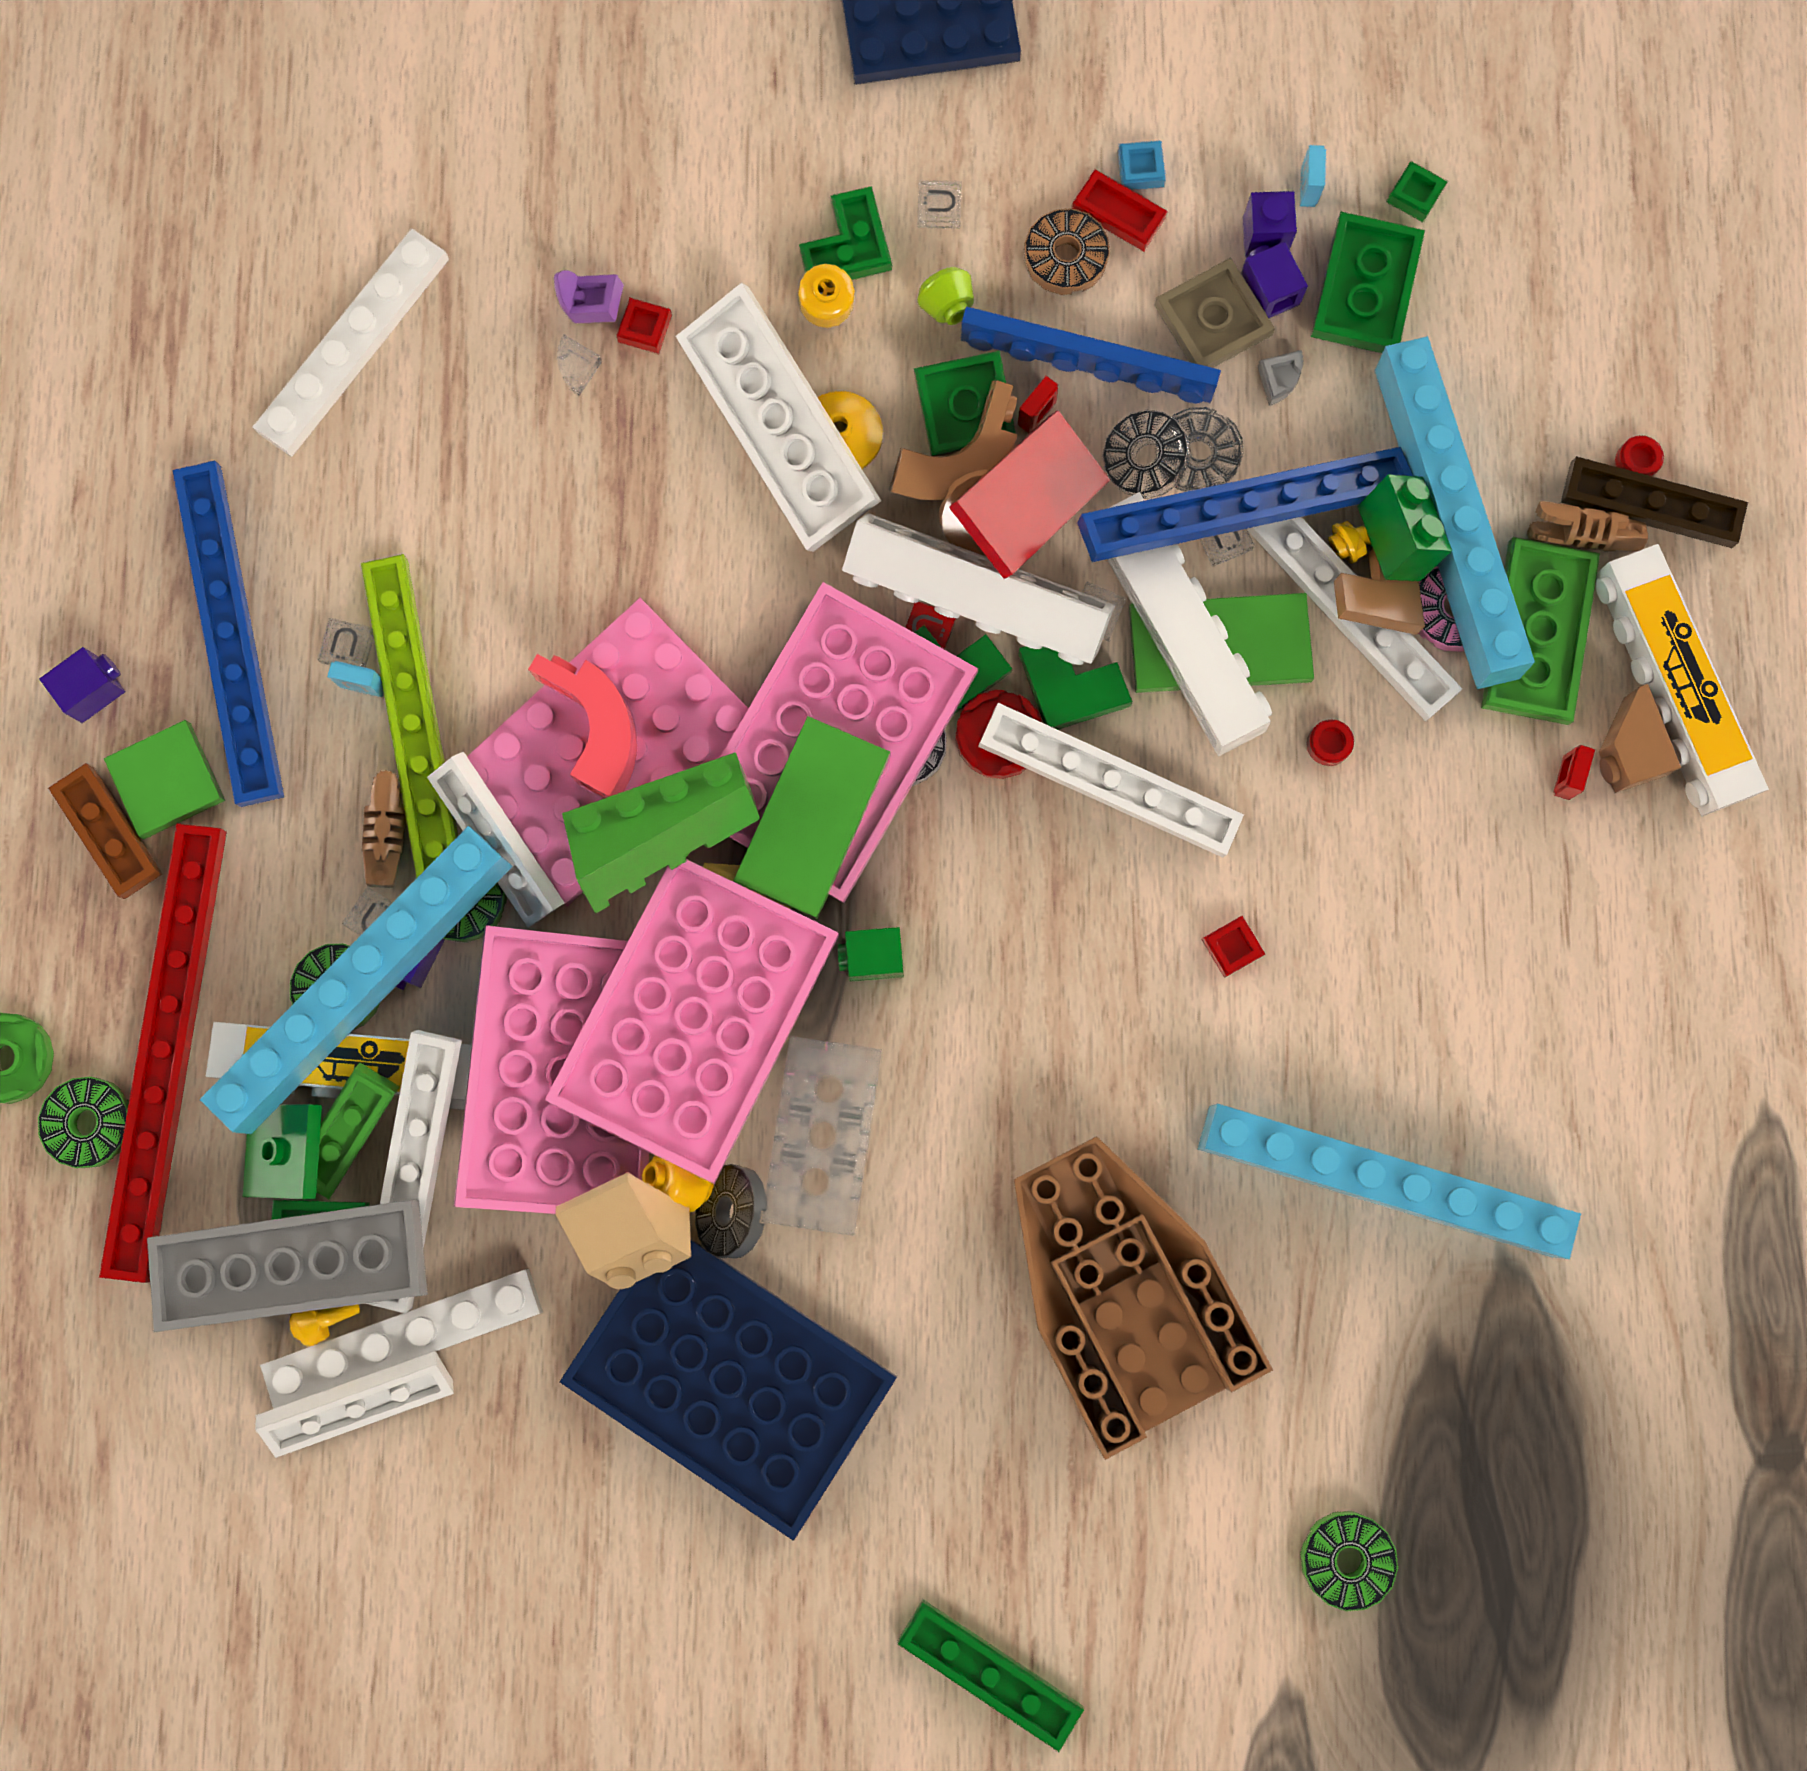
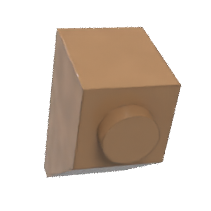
M1648 684L1638 687L1623 698L1599 751L1601 774L1604 780L1612 785L1615 793L1666 777L1681 768Z

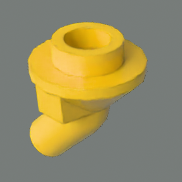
M1349 521L1332 525L1333 535L1328 537L1331 549L1341 560L1345 558L1350 564H1353L1367 554L1366 544H1372L1365 526L1354 528Z
M357 1304L292 1313L289 1318L291 1333L295 1339L300 1340L307 1347L317 1345L330 1336L328 1326L359 1314L360 1307Z

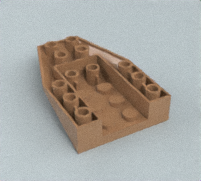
M1097 1136L1014 1179L1037 1328L1099 1452L1105 1460L1146 1439V1431L1225 1389L1232 1393L1273 1371L1206 1242Z

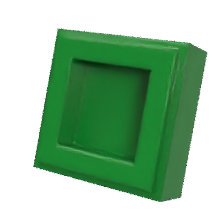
M1410 161L1389 195L1387 203L1424 222L1448 181Z

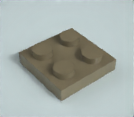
M1231 258L1156 297L1154 304L1188 361L1211 368L1271 337L1275 330V327Z

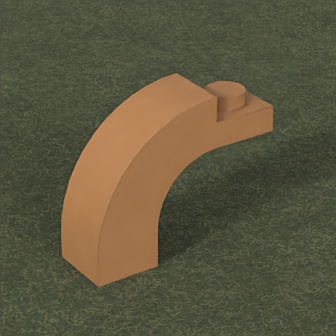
M997 380L991 382L978 430L973 439L960 451L948 456L933 457L900 448L889 491L916 499L943 500L948 494L947 490L960 477L973 471L990 470L1012 450L1018 434L1001 430L1003 421L1010 423L1015 411L1017 397L1011 395L1014 385Z

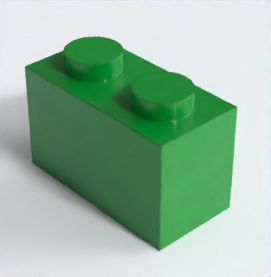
M1388 474L1357 506L1385 580L1421 581L1452 552L1444 526L1440 521L1423 477Z

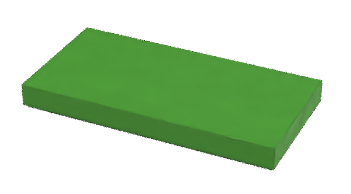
M1517 537L1510 539L1504 569L1535 663L1518 680L1485 687L1482 709L1570 725L1574 722L1600 553Z
M1306 593L1206 599L1203 602L1210 616L1217 615L1224 624L1228 634L1225 642L1233 655L1239 653L1244 659L1250 673V677L1246 678L1250 686L1309 683L1314 680ZM1130 603L1129 617L1135 693L1181 690L1133 603Z
M807 716L733 882L818 919L891 756V752Z

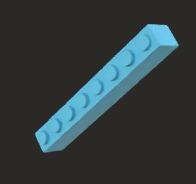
M1427 336L1385 346L1376 366L1375 374L1398 445L1404 453L1413 476L1424 478L1452 548V552L1437 567H1439L1447 598L1476 688L1481 689L1518 680L1535 663L1429 338Z
M468 826L199 1100L232 1132L252 1134L513 866L481 835Z
M1218 1103L1209 1106L1197 1150L1551 1258L1570 1260L1581 1213Z

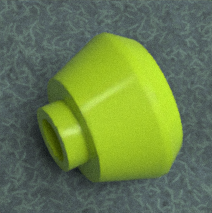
M949 267L934 273L923 282L919 289L917 299L919 307L939 323L955 325L962 322L966 306L972 307L974 303L971 275L968 271L958 267Z

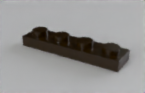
M1578 456L1570 462L1561 503L1602 510L1606 513L1615 512L1628 516V519L1646 523V526L1728 548H1733L1739 543L1748 502Z

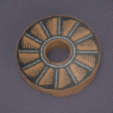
M1057 209L1041 216L1029 229L1024 245L1025 263L1032 280L1044 290L1059 295H1071L1074 291L1082 289L1085 291L1092 288L1104 275L1110 255L1109 238L1102 225L1088 213L1075 209ZM1068 244L1076 248L1078 255L1072 260H1063L1056 255L1055 249L1060 245Z

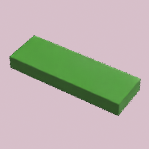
M362 1063L356 1066L321 1123L317 1193L327 1199H330L400 1088V1086Z

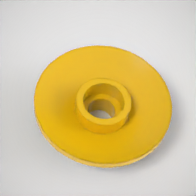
M834 391L817 397L833 423L844 422L847 425L845 431L839 432L860 467L863 469L868 466L877 456L883 441L882 421L875 407L862 396L847 391Z

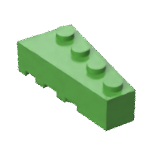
M736 752L562 813L577 882L595 914L610 906L608 899L627 889L631 894L645 886L646 882L644 879L668 865L672 870L687 862L685 858L698 847L704 845L707 848H711L760 819L751 787Z

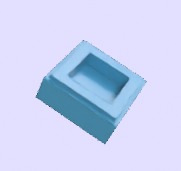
M1161 140L1119 144L1118 161L1122 185L1130 190L1164 187L1166 177Z

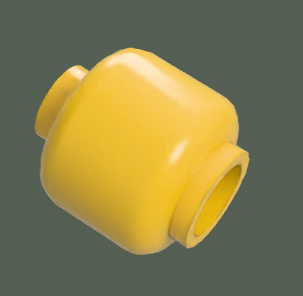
M831 264L817 265L807 271L799 283L798 302L805 318L812 324L825 328L838 326L844 322L853 310L855 290L852 279L843 269Z
M656 1155L646 1165L642 1174V1181L667 1194L674 1202L688 1207L690 1212H694L709 1199L714 1187L713 1183Z

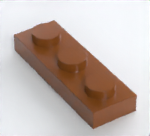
M85 763L48 788L119 898H128L162 875L161 870L93 766Z

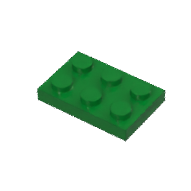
M1341 211L1335 227L1311 337L1378 353H1383L1385 346L1401 343L1425 230Z

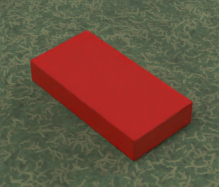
M1094 169L1072 203V209L1088 213L1102 225L1103 229L1143 252L1165 221L1168 212Z

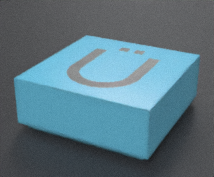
M1309 145L1301 166L1300 206L1315 207L1325 187L1326 149H1324V146Z
M338 661L331 662L327 677L340 688L378 697L383 696L381 676L373 669Z

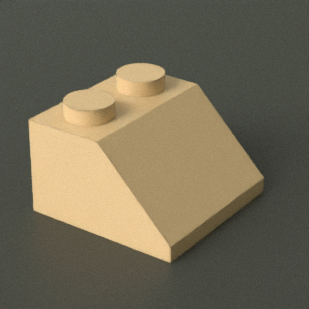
M625 1173L556 1206V1217L587 1274L607 1283L612 1288H629L641 1279L655 1273L665 1272L673 1265L691 1258L689 1208L674 1202L667 1194L630 1173Z

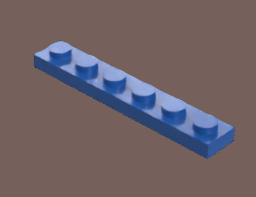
M967 306L962 320L961 341L968 342L971 347L977 350L990 351L996 349L1008 352L1012 357L1021 361H1033L1036 359L1051 363L1053 367L1061 371L1073 372L1080 370L1092 373L1101 381L1117 382L1120 380L1132 383L1138 389L1149 393L1164 391L1178 395L1181 400L1188 403H1211L1221 372L1219 369Z

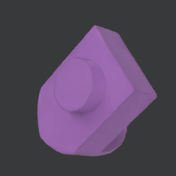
M563 270L554 275L555 292L558 302L573 323L616 322L624 286L617 274L577 276L572 271Z

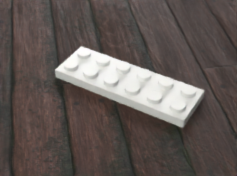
M740 283L675 336L806 550L814 552L881 502L880 497L748 286Z

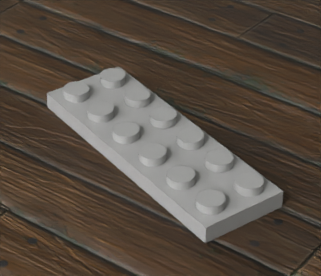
M407 1200L147 1238L154 1332L428 1295L419 1200Z

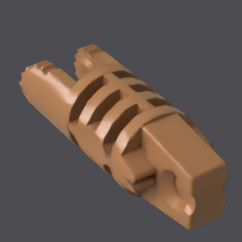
M1539 501L1535 513H1537L1540 519L1548 522H1532L1526 534L1532 540L1568 546L1573 544L1575 547L1593 550L1599 548L1600 551L1606 552L1616 550L1637 552L1644 549L1648 540L1646 523L1628 519L1629 517L1615 512L1606 513L1602 510L1590 508L1580 509L1577 506Z
M380 770V773H376V777H373L372 785L374 786L371 788L370 805L364 807L361 851L363 852L366 885L369 887L393 888L397 878L401 855L403 854L405 809L400 807L401 794L399 791L401 789L399 788V779L396 778V774H392V771Z

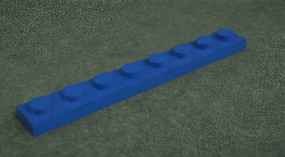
M1401 447L1083 513L1077 524L1092 562L1358 505L1388 474L1413 476Z
M216 461L173 470V476L234 801L239 807H245L284 798L222 467Z

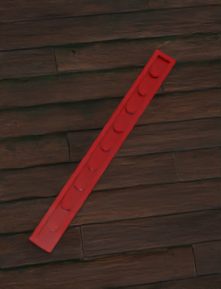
M176 824L99 1278L141 1283L150 1282L147 1238L160 1236L227 831L221 828Z

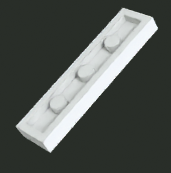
M464 752L449 758L427 777L461 829L464 831L470 826L513 866L498 881V884L528 928L565 903Z
M436 1351L258 1414L256 1415L255 1430L275 1458L452 1395L454 1394L453 1379Z

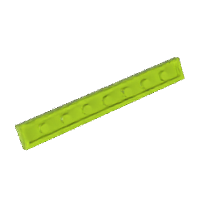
M404 554L361 563L416 877L418 878L458 837L455 818L427 778L445 763L408 559Z

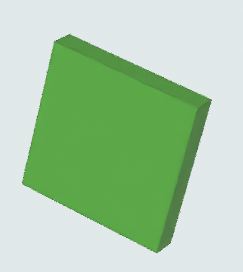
M186 720L104 758L138 837L142 839L151 837L226 801L191 723Z

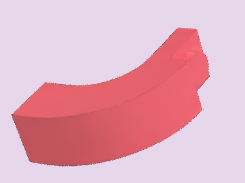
M537 654L528 668L536 681L575 701L586 710L590 726L588 742L570 776L578 785L602 798L624 792L635 766L637 736L633 718L621 694L605 673L587 660L584 661L577 675H575L577 668L566 660L554 655L550 661Z

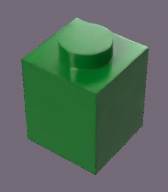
M900 927L845 931L846 943L837 944L839 971H848L850 982L904 977Z

